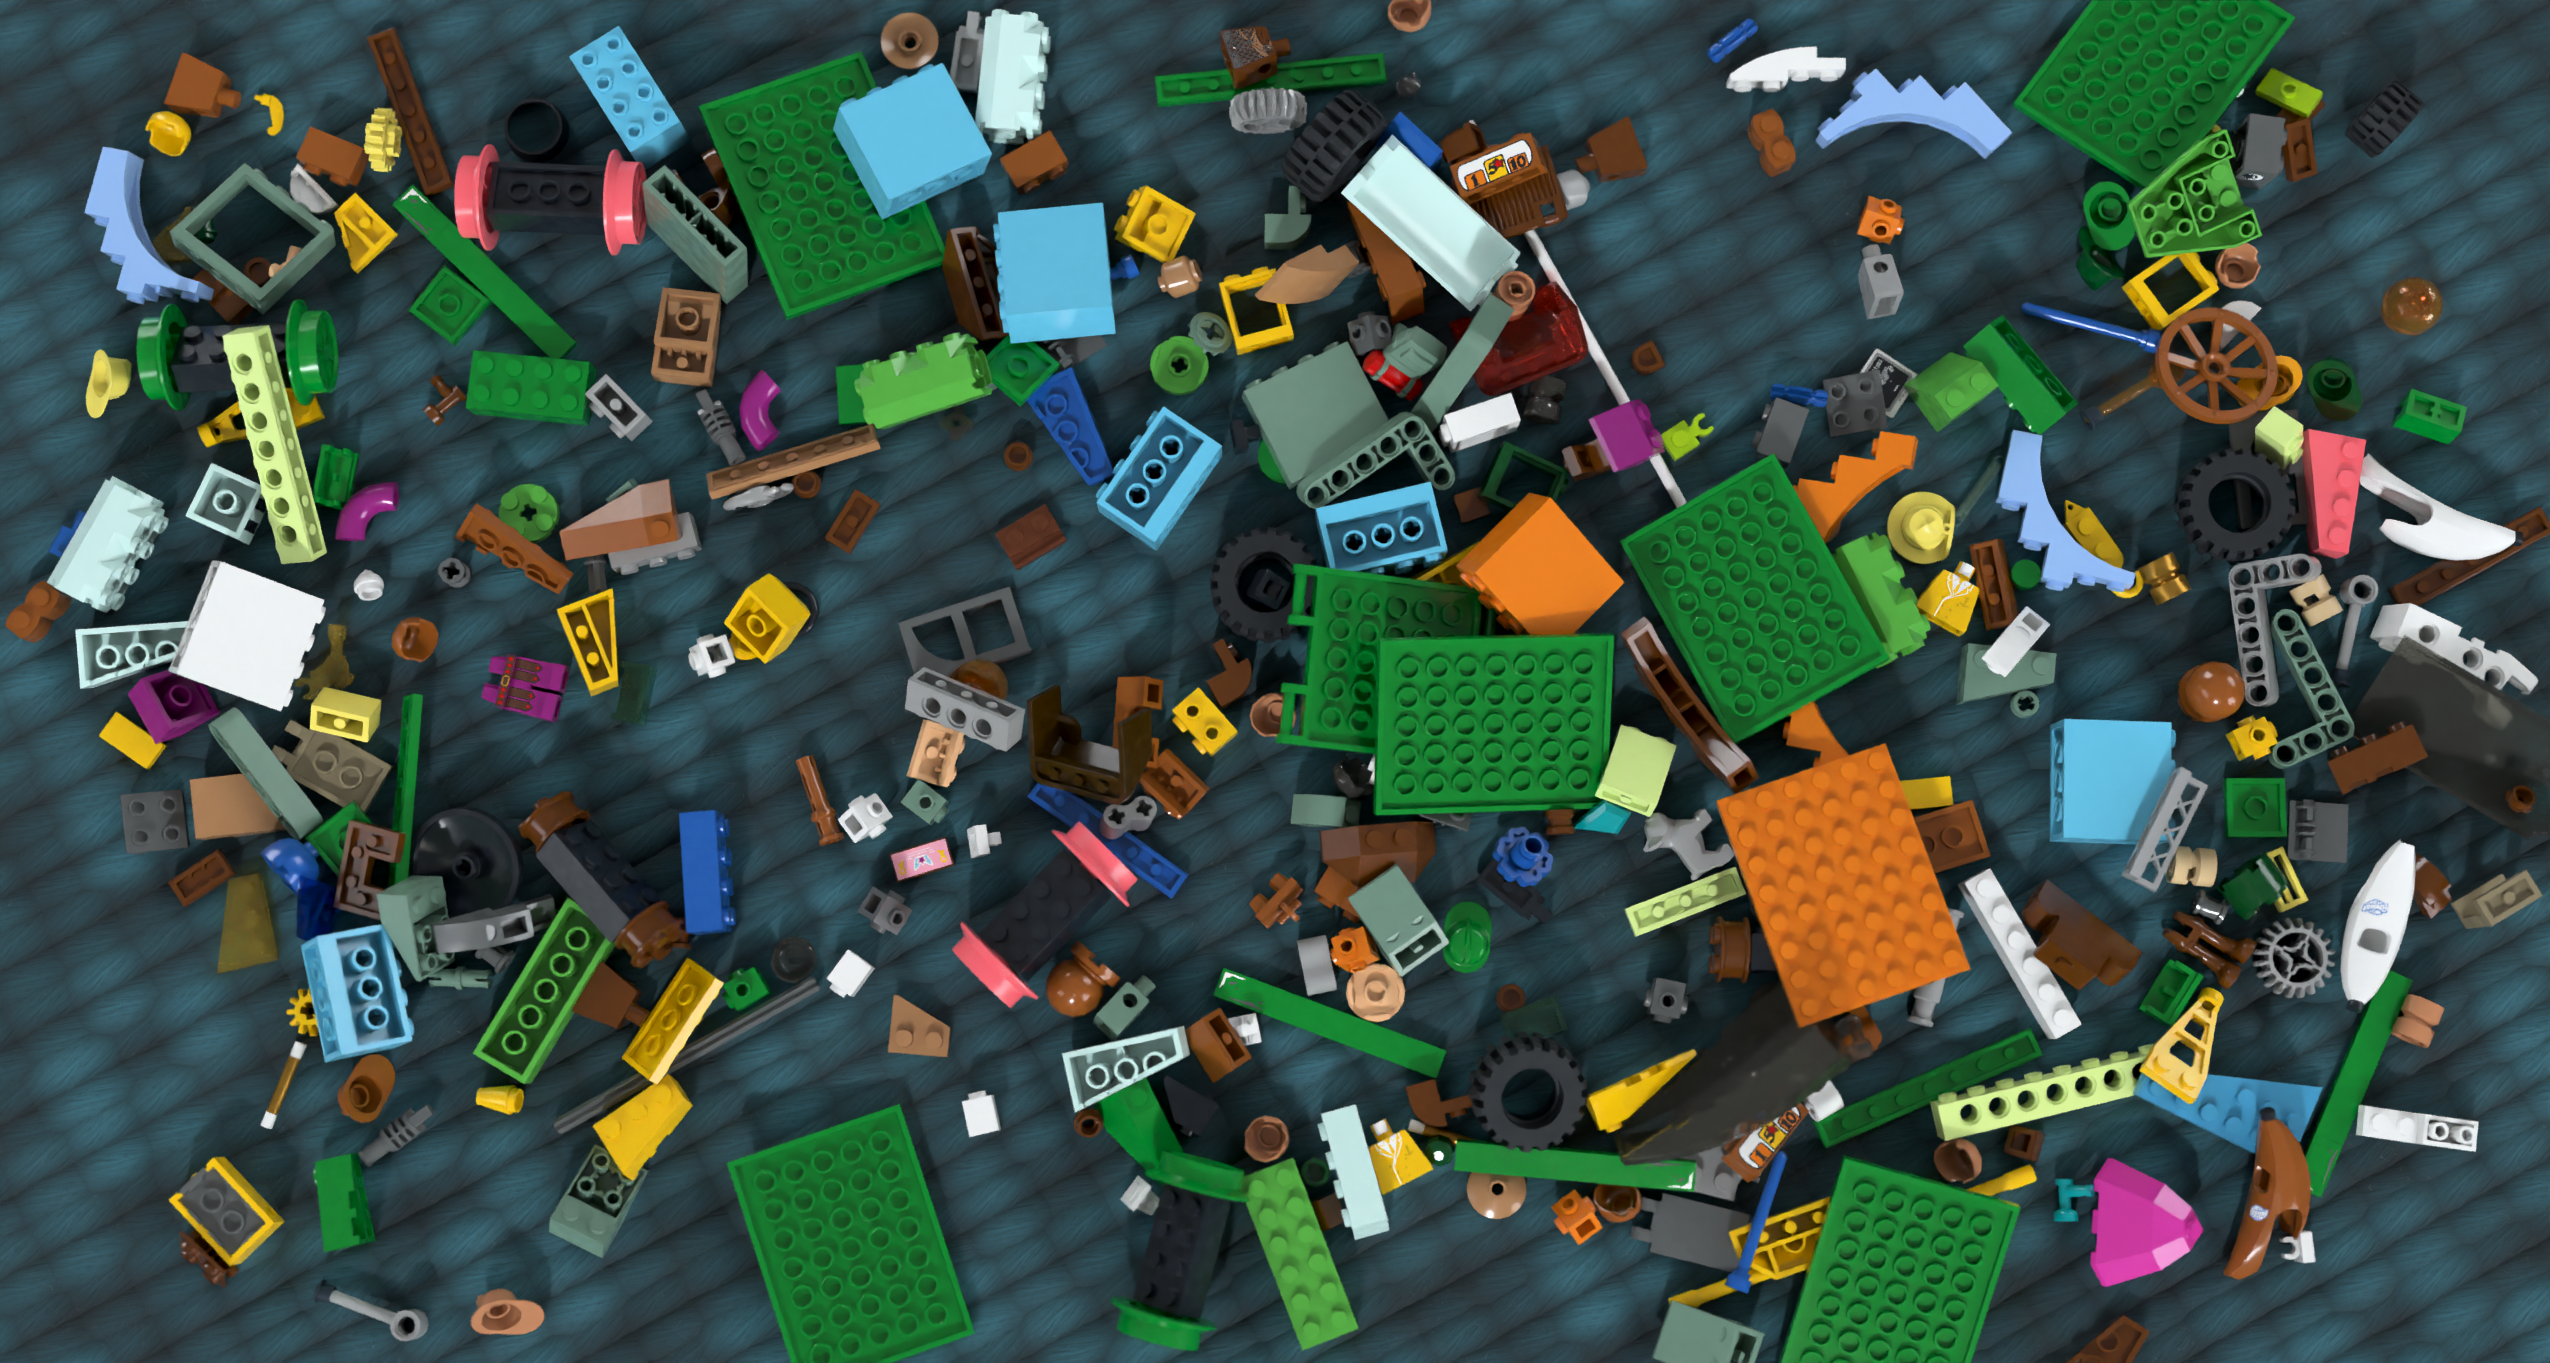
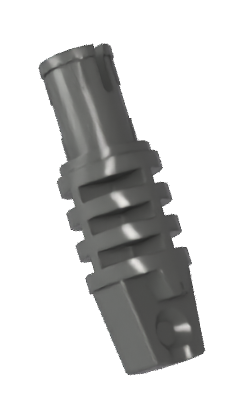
M706 389L696 393V397L702 406V409L698 410L697 413L712 442L720 445L730 466L744 461L746 456L735 438L736 429L720 399L713 402Z
M429 1103L416 1113L411 1107L382 1128L377 1139L358 1152L362 1161L370 1167L389 1151L394 1152L401 1149L427 1129L423 1122L435 1113L434 1109Z

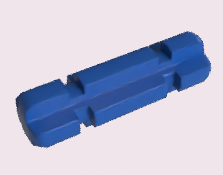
M1751 18L1746 19L1739 27L1734 28L1721 38L1718 44L1715 43L1708 48V57L1714 63L1724 58L1725 53L1729 54L1741 45L1745 39L1750 38L1757 32L1758 27Z
M1775 383L1771 386L1770 399L1775 400L1777 397L1782 400L1786 399L1790 403L1803 405L1813 403V406L1825 407L1828 392L1817 389L1814 392L1811 388L1790 385L1786 388L1783 384Z

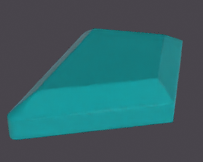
M1603 800L1576 820L1574 827L1581 830L1618 834L1631 815V810Z

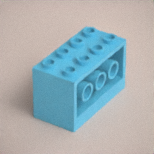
M619 26L569 56L636 162H642L645 170L692 141Z
M1164 406L1160 412L1155 410L1146 423L1148 428L1143 436L1139 434L1136 436L1129 447L1131 453L1126 461L1121 459L1112 472L1115 475L1110 484L1105 482L1096 494V498H1098L1096 503L1101 514L1156 551L1222 458V445ZM1176 449L1177 454L1167 455V450ZM1160 473V478L1150 479V474ZM1142 496L1144 498L1142 503L1136 504L1133 501L1135 497Z
M1431 482L1316 508L1315 521L1327 568L1378 575L1395 571V574L1398 575L1412 571V567L1423 564L1424 568H1429L1440 564V560L1445 559L1448 550ZM1406 529L1416 531L1415 537L1406 535ZM1382 535L1388 538L1385 544H1381L1376 541L1377 537ZM1355 542V544L1360 546L1358 550L1354 551L1348 548L1349 543Z
M382 924L316 936L301 945L325 1062L393 1049L412 1041L414 1026L411 1018H408L405 1006L408 1004V998L405 989H401L399 980L402 973L401 965L398 959L395 960L393 951L395 945Z

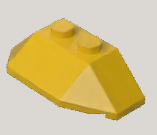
M1830 1197L1809 1202L1767 1217L1750 1267L1774 1280L1807 1270ZM1752 1222L1728 1232L1738 1261L1740 1260Z

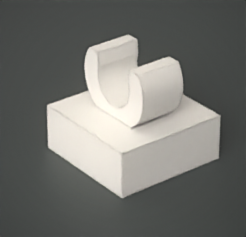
M986 824L967 829L971 858L986 856L990 854V847L1002 844L1000 832L987 834Z
M2302 1230L2296 1240L2293 1239L2292 1235L2279 1238L2280 1242H2290L2292 1244V1251L2281 1254L2282 1258L2294 1259V1261L2301 1263L2315 1262L2311 1231Z

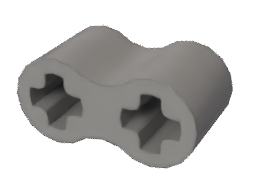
M1139 796L1128 805L1112 804L1105 809L1101 817L1099 831L1108 839H1117L1128 830L1144 831L1149 828L1156 815V803L1150 797Z
M1326 935L1297 940L1307 995L1337 990Z

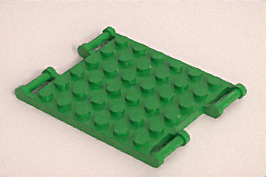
M1293 564L1292 573L1295 574L1292 611L1288 615L1287 624L1309 626L1304 685L1281 683V692L1284 694L1280 734L1276 735V743L1375 754L1378 638L1479 636L1482 603L1478 599L1480 594L1474 587L1470 589L1467 586ZM1307 575L1314 576L1310 616H1303ZM1486 608L1483 636H1495L1497 613L1493 608L1491 610ZM1295 694L1302 695L1299 736L1292 735Z

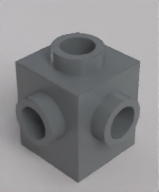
M1374 311L1358 314V319L1347 323L1349 339L1355 357H1367L1374 350L1383 352L1391 343L1392 337L1388 316L1375 315Z
M872 887L857 912L870 919L869 926L884 934L888 930L898 935L901 928L906 924L912 909L903 904L905 898L890 890L888 894H885L879 889Z
M1653 978L1652 988L1646 989L1643 1006L1648 1007V1014L1654 1015V1021L1671 1024L1672 1019H1680V1014L1686 1013L1688 997L1684 996L1686 983ZM1664 996L1669 999L1667 1007L1662 1002Z

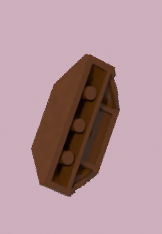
M975 226L949 229L947 231L942 269L959 324L979 340L1006 337L1009 333L1003 332L999 309L1001 298L997 283V275H999L995 256L997 248L988 239L979 234L980 231Z
M1414 821L1362 825L1319 831L1322 861L1356 887H1364L1395 864L1398 865L1409 883H1413L1436 853L1433 822Z

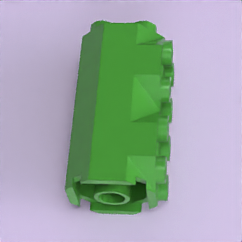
M954 333L944 336V342L933 344V342H926L917 345V353L899 351L890 354V360L880 362L877 359L862 364L864 370L860 372V378L854 381V386L857 394L863 400L865 408L862 411L868 425L874 423L877 429H887L992 394V389L987 388V385L992 383V375L986 355L983 350L976 351L973 346L978 344L977 340L974 337H970L969 334L960 335V333Z
M1874 532L1869 536L1865 535L1835 549L1836 553L1832 554L1890 657V660L1876 667L1880 668L1897 659V653L1899 652L1906 656L1925 646L1923 640L1927 638L1926 632L1931 630L1926 616L1924 614L1920 615L1915 605L1918 603V600L1912 588L1904 589L1901 585L1900 579L1905 577L1904 570L1898 561L1894 562L1890 553L1892 546L1885 534L1878 536Z

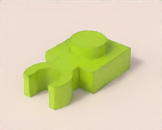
M1704 413L1698 414L1689 427L1683 420L1661 434L1663 445L1674 461L1700 445L1696 437H1706L1713 431V426L1705 430L1699 427L1698 422L1705 418Z

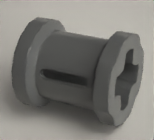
M1355 240L1345 244L1359 262L1347 278L1358 276L1369 270L1371 266L1369 262L1365 261L1359 248L1361 246L1360 242Z
M447 558L439 565L438 574L443 582L454 588H461L469 583L471 571L465 563L455 558ZM460 570L459 575L450 576V571Z
M2199 890L2191 904L2190 913L2206 916L2213 919L2214 923L2219 925L2225 918L2229 903L2226 899L2221 901L2206 895V891Z
M501 945L478 949L475 957L478 959L483 958L495 967L496 973L500 974L509 966L516 953L512 950L507 951Z

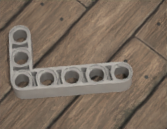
M2294 554L2235 565L2229 572L2228 580L2241 673L2245 682V698L2254 706L2269 707L2274 705L2279 698L2265 589L2316 580L2321 573L2322 567L2320 561L2313 556ZM2307 560L2310 569L2306 575L2302 576L2299 573V565ZM2277 565L2280 568V575L2276 580H2272L2269 575L2270 570L2273 566ZM2248 570L2251 574V580L2248 584L2243 585L2240 580L2241 575L2244 571ZM2252 599L2255 603V609L2252 613L2247 614L2244 609L2245 603ZM2256 628L2259 632V638L2256 642L2251 643L2249 632ZM2257 657H2260L2263 661V667L2259 672H2255L2253 669V661ZM2261 686H2264L2267 690V696L2263 701L2257 698V690Z

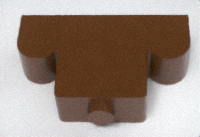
M2048 879L2030 895L2022 910V917L2025 923L2030 928L2043 932L2033 952L2034 956L2078 990L2086 986L2095 976L2105 985H2116L2135 968L2142 954V951Z

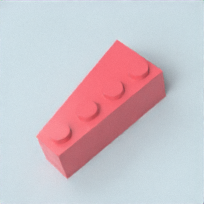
M2307 429L2303 432L2302 459L2308 524L2306 525L2308 553L2338 559L2349 553L2366 440Z

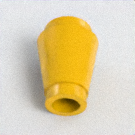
M515 1085L480 1087L476 1094L477 1105H482L508 1115L513 1114V1112H520L523 1106V1090L517 1089Z

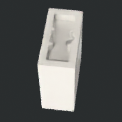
M1508 393L1444 415L1442 425H1440L1441 430L1438 433L1443 447L1448 446L1450 453L1515 432L1521 419L1512 394Z

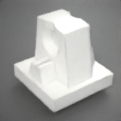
M1256 1013L1228 1018L1244 1046L1262 1042Z
M1137 1176L1120 1200L1133 1211L1137 1208L1152 1215L1158 1207L1160 1199L1150 1190L1152 1187L1143 1178Z

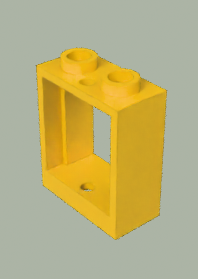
M2197 252L2167 255L2122 287L2150 327L2159 331L2219 290L2216 277L2209 270H2205L2200 263V256ZM2178 257L2203 292L2168 315L2144 280Z
M1268 267L1257 268L1251 272V275L1241 277L1240 274L1230 275L1223 279L1224 282L1219 283V290L1237 355L1290 342L1294 339L1286 305L1276 303L1282 326L1241 336L1229 294L1263 286L1276 272L1275 268L1270 270Z

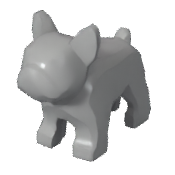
M1705 809L1696 811L1691 819H1671L1660 812L1652 813L1650 817L1647 816L1645 819L1644 831L1647 841L1643 850L1648 852L1658 848L1672 849L1692 873L1691 880L1693 881L1715 867H1722L1735 855L1728 843L1720 844L1716 851L1705 850L1701 832L1712 821V818Z

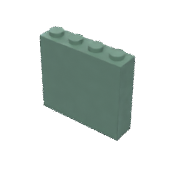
M664 165L642 183L646 223L715 293L721 294V299L728 304L748 286L747 247Z
M1338 341L1331 343L1323 348L1324 353L1315 357L1313 354L1306 355L1297 361V366L1290 369L1287 366L1279 368L1271 374L1272 378L1263 382L1261 379L1252 381L1245 386L1246 390L1243 391L1242 399L1255 425L1259 426L1260 434L1289 490L1298 486L1299 482L1389 421L1348 341L1339 344ZM1384 438L1381 441L1380 445L1389 442L1390 438Z

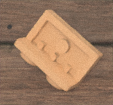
M923 720L906 776L937 786L948 787L956 776L957 767L955 764L958 754H961L965 746L964 734L954 729L946 728L939 723Z

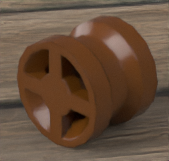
M1574 809L1545 811V817L1549 823V826L1546 828V835L1575 834V827L1572 825V818L1575 816Z

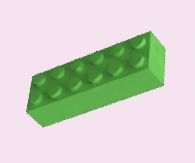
M566 899L473 1052L476 1056L523 1084H532L574 1014L572 1009L600 962H606L615 947V942L610 943L573 899Z
M1293 1157L1245 1175L1240 1189L1250 1198V1201L1246 1202L1302 1351L1359 1329Z

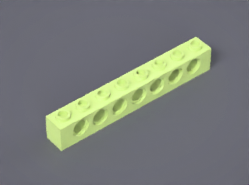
M270 326L238 328L222 335L223 346L230 364L231 378L236 387L239 409L243 414L246 436L250 441L254 466L257 469L261 484V493L268 510V520L275 537L276 551L279 554L281 564L312 562L326 554L327 549Z
M2154 1044L2138 1047L2139 1052L2128 1054L2127 1051L2115 1052L2110 1054V1059L2099 1061V1058L2086 1059L2081 1061V1066L2073 1068L2070 1065L2057 1066L2053 1068L2052 1073L2042 1075V1072L2028 1073L2024 1075L2025 1079L2015 1082L2011 1078L1995 1082L1996 1086L1986 1089L1983 1085L1970 1087L1967 1089V1093L1957 1096L1955 1092L1941 1094L1938 1096L1939 1100L1930 1102L1937 1136L1948 1141L2134 1096L2132 1093L2140 1075L2137 1077L2133 1076V1067L2138 1063L2143 1064L2150 1048ZM2112 1070L2114 1073L2113 1080L2109 1084H2105L2104 1075L2107 1071ZM2084 1077L2085 1086L2082 1090L2077 1091L2075 1083L2078 1078ZM2055 1083L2057 1092L2053 1097L2048 1098L2046 1094L2047 1088ZM2026 1090L2028 1092V1100L2023 1105H2019L2018 1096L2022 1091ZM1998 1097L2000 1106L1996 1111L1991 1112L1989 1103L1993 1098ZM1970 1104L1971 1114L1967 1118L1962 1119L1960 1115L1962 1107Z

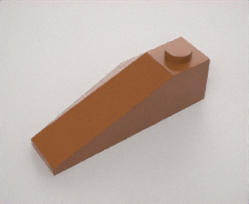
M670 479L640 484L559 531L566 560L673 542L683 536Z

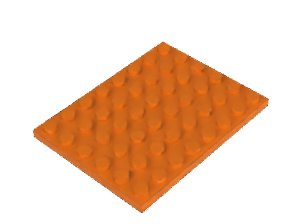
M1885 743L1716 801L1798 1028L1970 969Z

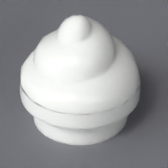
M365 569L354 581V591L360 599L370 601L382 595L384 582L378 574L373 573L371 570Z

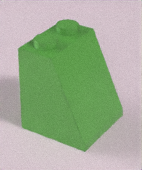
M1952 352L1903 385L1936 432H1939L1980 403L1999 386L1982 362Z

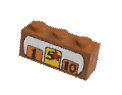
M1530 132L1527 134H1516L1510 138V141L1501 145H1490L1482 153L1475 156L1462 157L1457 160L1456 164L1450 166L1460 197L1468 205L1548 172L1538 143Z
M1783 1087L1775 1092L1769 1090L1759 1101L1758 1104L1761 1108L1756 1115L1752 1112L1741 1124L1744 1128L1739 1136L1734 1134L1723 1147L1726 1153L1722 1156L1721 1160L1747 1182L1756 1179L1809 1112L1805 1106Z

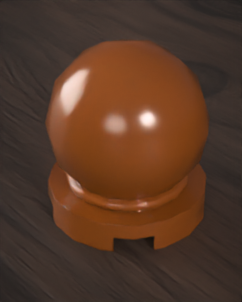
M2219 661L2205 662L2185 672L2178 682V705L2183 713L2194 721L2207 723L2227 718L2238 710L2245 698V682L2239 671L2229 664Z
M1077 941L1069 948L1074 953L1072 955L1073 958L1060 961L1051 969L1046 979L1045 993L1049 1003L1054 1010L1070 1017L1086 1015L1097 1008L1103 998L1104 986L1109 984L1114 988L1121 979L1107 965L1105 966L1102 963L1101 966H1098L1093 961L1096 955L1080 941Z

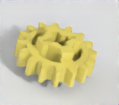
M374 109V114L371 115L372 123H367L365 127L364 150L366 154H370L369 161H371V168L374 171L389 172L392 171V165H395L394 157H399L401 153L402 129L400 126H397L398 120L395 119V112L392 109Z

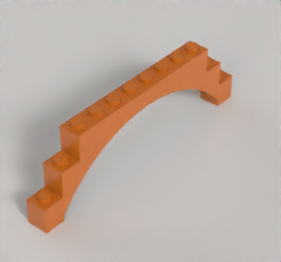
M1880 431L1879 439L1874 438L1871 455L1876 456L1875 460L1839 455V461L1833 463L1831 479L1835 480L1834 484L1799 478L1798 486L1793 485L1825 544L1846 514L1866 494L1903 469L1913 470L1918 445L1916 436ZM1815 701L1787 716L1791 717V720L1784 725L1783 739L1787 740L1786 745L1821 752L1820 758L1815 757L1813 767L1849 756L1827 726Z

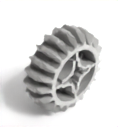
M1252 89L1250 92H1243L1230 100L1229 115L1232 127L1244 133H1284V131H1292L1295 128H1299L1306 122L1307 103H1305V96L1292 89Z
M2285 918L2282 921V925L2278 921L2271 924L2272 930L2268 928L2262 930L2266 939H2256L2261 949H2254L2253 954L2259 955L2260 960L2254 961L2253 966H2261L2262 968L2256 976L2258 978L2267 976L2264 986L2271 987L2274 985L2273 993L2281 994L2284 990L2286 998H2292L2294 993L2297 998H2303L2305 991L2308 994H2315V986L2319 988L2325 986L2321 977L2330 978L2332 976L2326 970V967H2333L2335 965V962L2328 960V955H2333L2335 951L2333 949L2326 950L2325 947L2331 940L2329 938L2320 939L2324 930L2320 928L2313 931V922H2306L2303 926L2301 918H2296L2293 923L2290 918ZM2289 933L2298 935L2296 941H2292L2289 947L2277 945V942ZM2309 945L2312 948L2314 960L2308 956L2307 949ZM2287 953H2295L2294 957L2298 959L2299 963H2292L2293 958ZM2273 955L2278 958L2280 963L2278 971L2274 966ZM2298 969L2310 971L2309 975L2300 982L2289 981L2291 975H2295Z

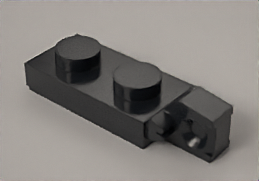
M1493 858L1476 881L1521 917L1529 921L1534 916L1545 925L1553 914L1542 906L1545 899L1540 895L1541 893L1530 885L1521 887L1517 880L1513 882L1506 881L1503 875L1497 871V866L1500 862Z

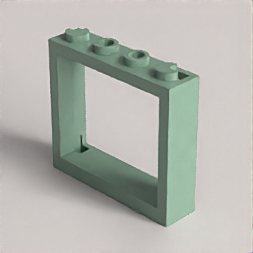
M246 163L237 169L170 231L173 244L177 249L262 315L336 246L334 229L327 221L323 219L318 220L312 215L311 210L301 202L296 203L290 198V195L283 187L279 185L275 187L268 181V178L261 170L257 168L253 170ZM247 185H250L316 236L262 288L193 236Z

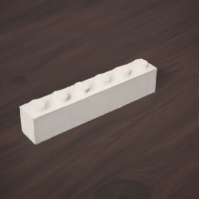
M1991 869L1982 870L1959 883V889L2047 1039H2057L2082 1025L2049 967L2034 956L2033 952L2036 945Z

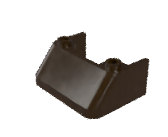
M1054 685L1026 700L1030 769L1033 778L1039 784L1115 805L1121 804L1131 797L1153 752L1151 708L1145 707L1117 723V749L1082 739L1081 727L1078 721L1073 716L1062 713L1060 685Z

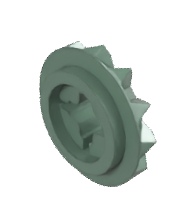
M1201 312L1196 314L1188 324L1190 328L1188 336L1194 339L1193 346L1199 345L1203 353L1209 351L1215 356L1218 353H1224L1230 347L1232 342L1231 330L1227 323L1218 315L1210 312ZM1209 328H1211L1210 332L1212 339L1210 340L1207 338L1206 331Z

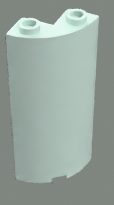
M1393 135L1390 136L1341 192L1469 311L1477 304L1481 307L1491 293L1490 290L1495 282L1502 275L1514 271L1518 267L1515 261L1520 252Z

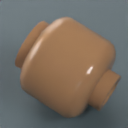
M1180 256L1163 263L1161 275L1157 276L1161 290L1163 292L1168 291L1174 298L1198 290L1199 282L1203 280L1198 263L1195 259L1190 260L1187 256Z

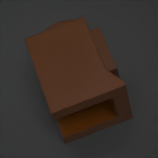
M1466 122L1463 128L1461 127L1445 136V139L1440 141L1442 145L1440 149L1443 150L1442 157L1447 163L1452 165L1456 164L1460 158L1475 156L1482 153L1488 147L1481 128L1470 122Z

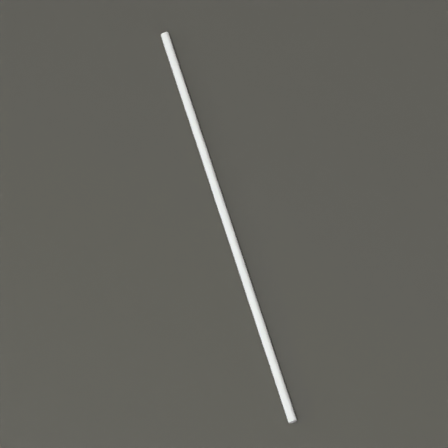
M1474 120L1469 121L1470 123L1476 125ZM1533 229L1523 233L1619 406L1629 402L1630 400L1536 231ZM1659 454L1651 458L1650 461L1676 508L1687 503L1661 455Z

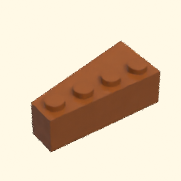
M1350 201L1347 202L1349 217L1363 250H1368L1366 257L1370 263L1372 274L1378 273L1379 275L1376 277L1380 289L1379 292L1383 302L1388 300L1389 317L1392 324L1424 313L1423 288L1426 287L1422 272H1416L1413 264L1416 261Z

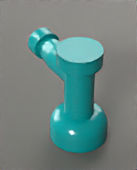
M2055 1179V1185H2058L2059 1209L2054 1212V1222L2078 1221V1213L2071 1207V1197H2093L2095 1194L2094 1186L2092 1184L2085 1186L2073 1185V1179Z

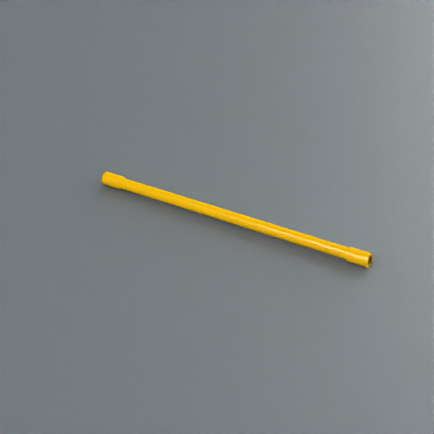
M2029 1164L1966 1190L1993 1196L2037 1181L2032 1166ZM1751 1269L1748 1272L1751 1275L1749 1279L1751 1285L1771 1278L1755 1269ZM1726 1279L1697 1290H1690L1668 1298V1303L1670 1305L1671 1300L1697 1308L1703 1303L1738 1290L1726 1286Z

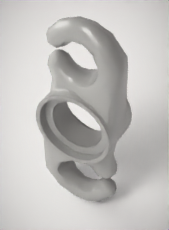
M783 483L780 487L774 486L770 488L768 485L755 487L740 495L731 497L724 502L723 508L725 510H735L736 507L748 506V508L760 507L788 495L794 490V485L792 483Z

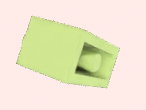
M2274 406L2255 427V451L2267 455L2266 459L2271 462L2276 461L2282 470L2289 463H2296L2303 453L2302 443L2304 441L2303 425Z

